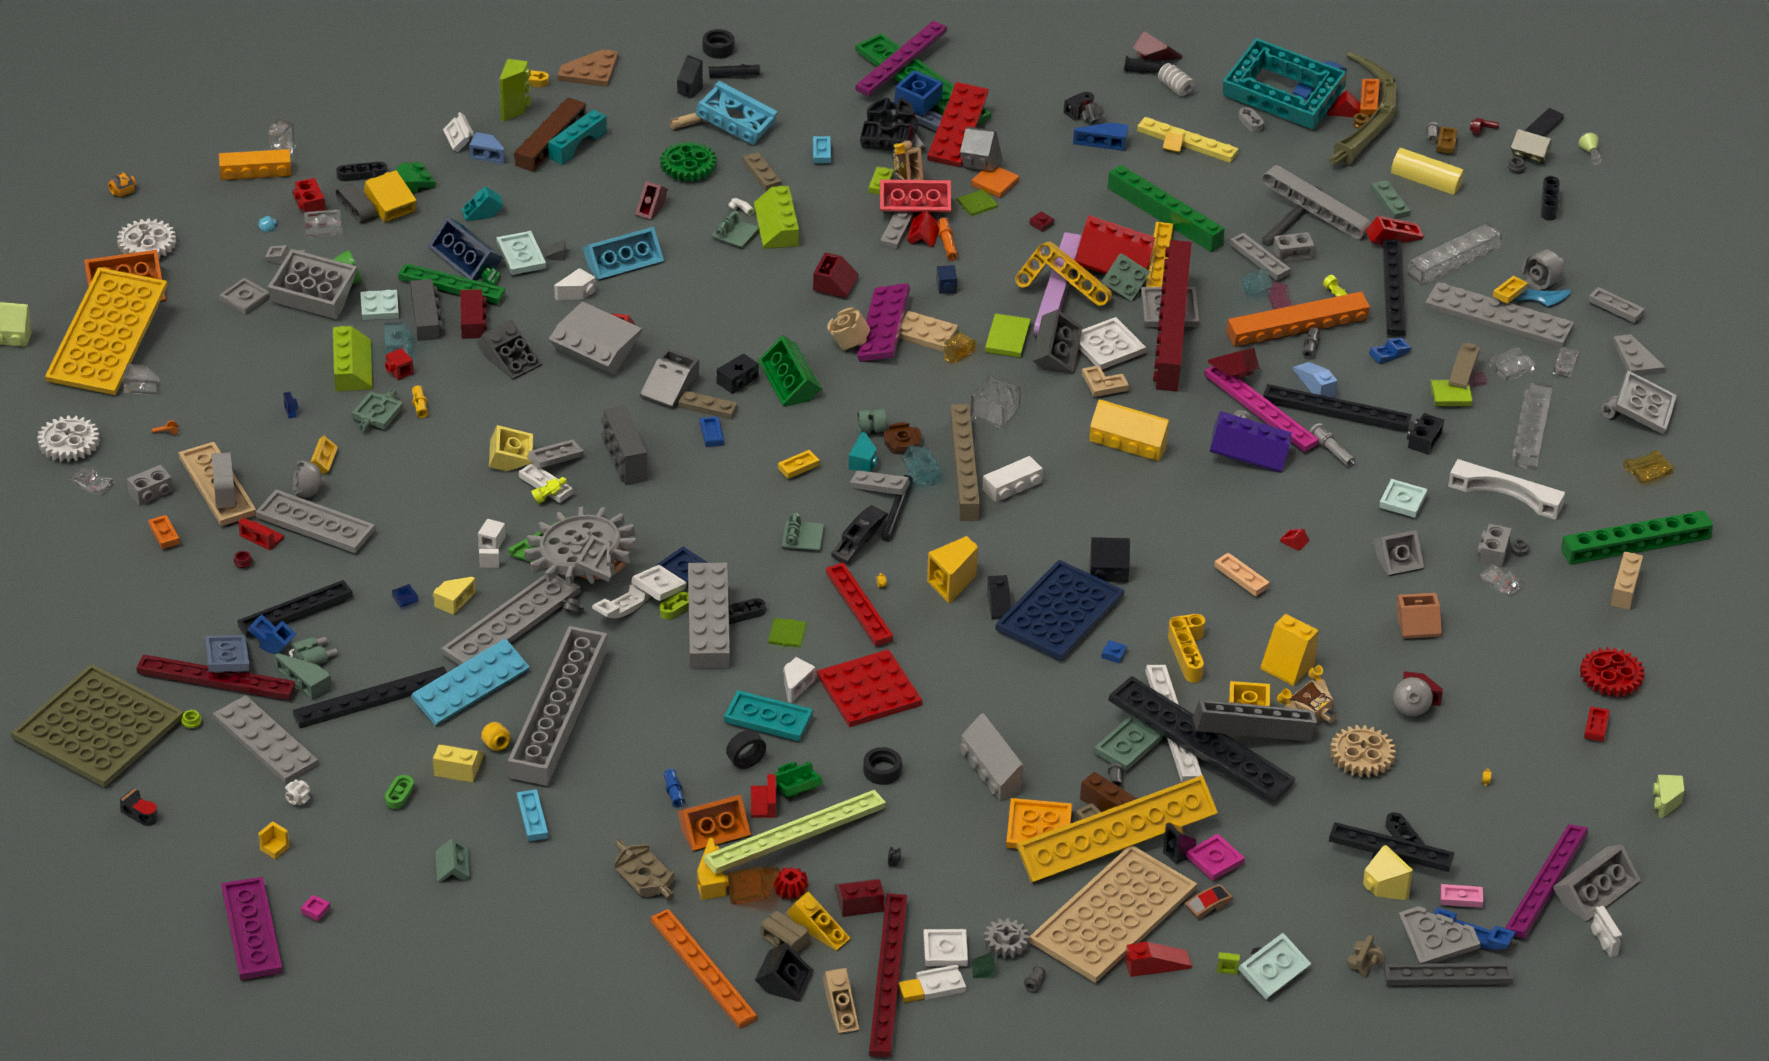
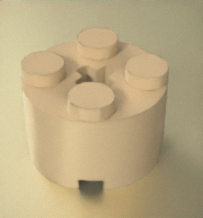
M855 308L844 309L837 313L838 317L835 320L832 318L829 321L827 328L841 350L845 351L856 345H863L867 341L866 337L870 332V327L859 310L857 311Z

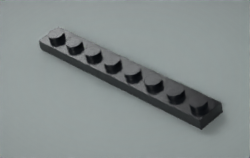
M1383 239L1387 335L1405 336L1401 240Z
M1267 384L1263 397L1271 403L1408 431L1412 414L1271 384Z
M442 666L292 710L293 717L300 729L412 696V693L446 674L447 671Z

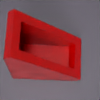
M1346 90L1338 96L1329 108L1328 116L1354 117L1355 114L1360 113L1361 103Z

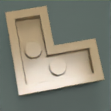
M1100 366L1082 368V376L1093 397L1129 391V384L1123 374L1105 377Z

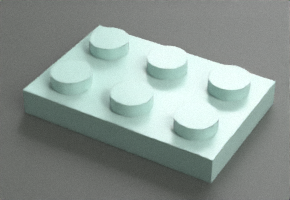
M531 231L497 237V245L511 275L546 268L544 257Z
M1282 933L1243 962L1238 969L1267 1000L1309 968L1311 963L1288 937Z

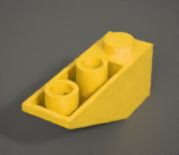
M709 838L697 870V887L701 900L726 896V887H729L728 876L723 873L725 871L714 874L704 862L706 854L719 850V846H715L713 838Z
M809 891L786 912L795 923L804 925L811 936L835 951L850 939L847 933Z

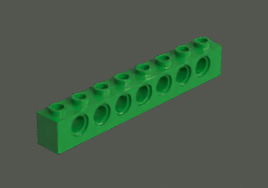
M1702 510L1563 536L1561 551L1569 565L1622 556L1624 552L1638 553L1711 539L1713 523L1706 512Z

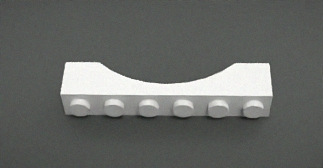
M1457 459L1450 472L1448 487L1464 492L1495 491L1513 496L1529 505L1538 515L1554 520L1557 519L1563 507L1565 492L1459 459Z

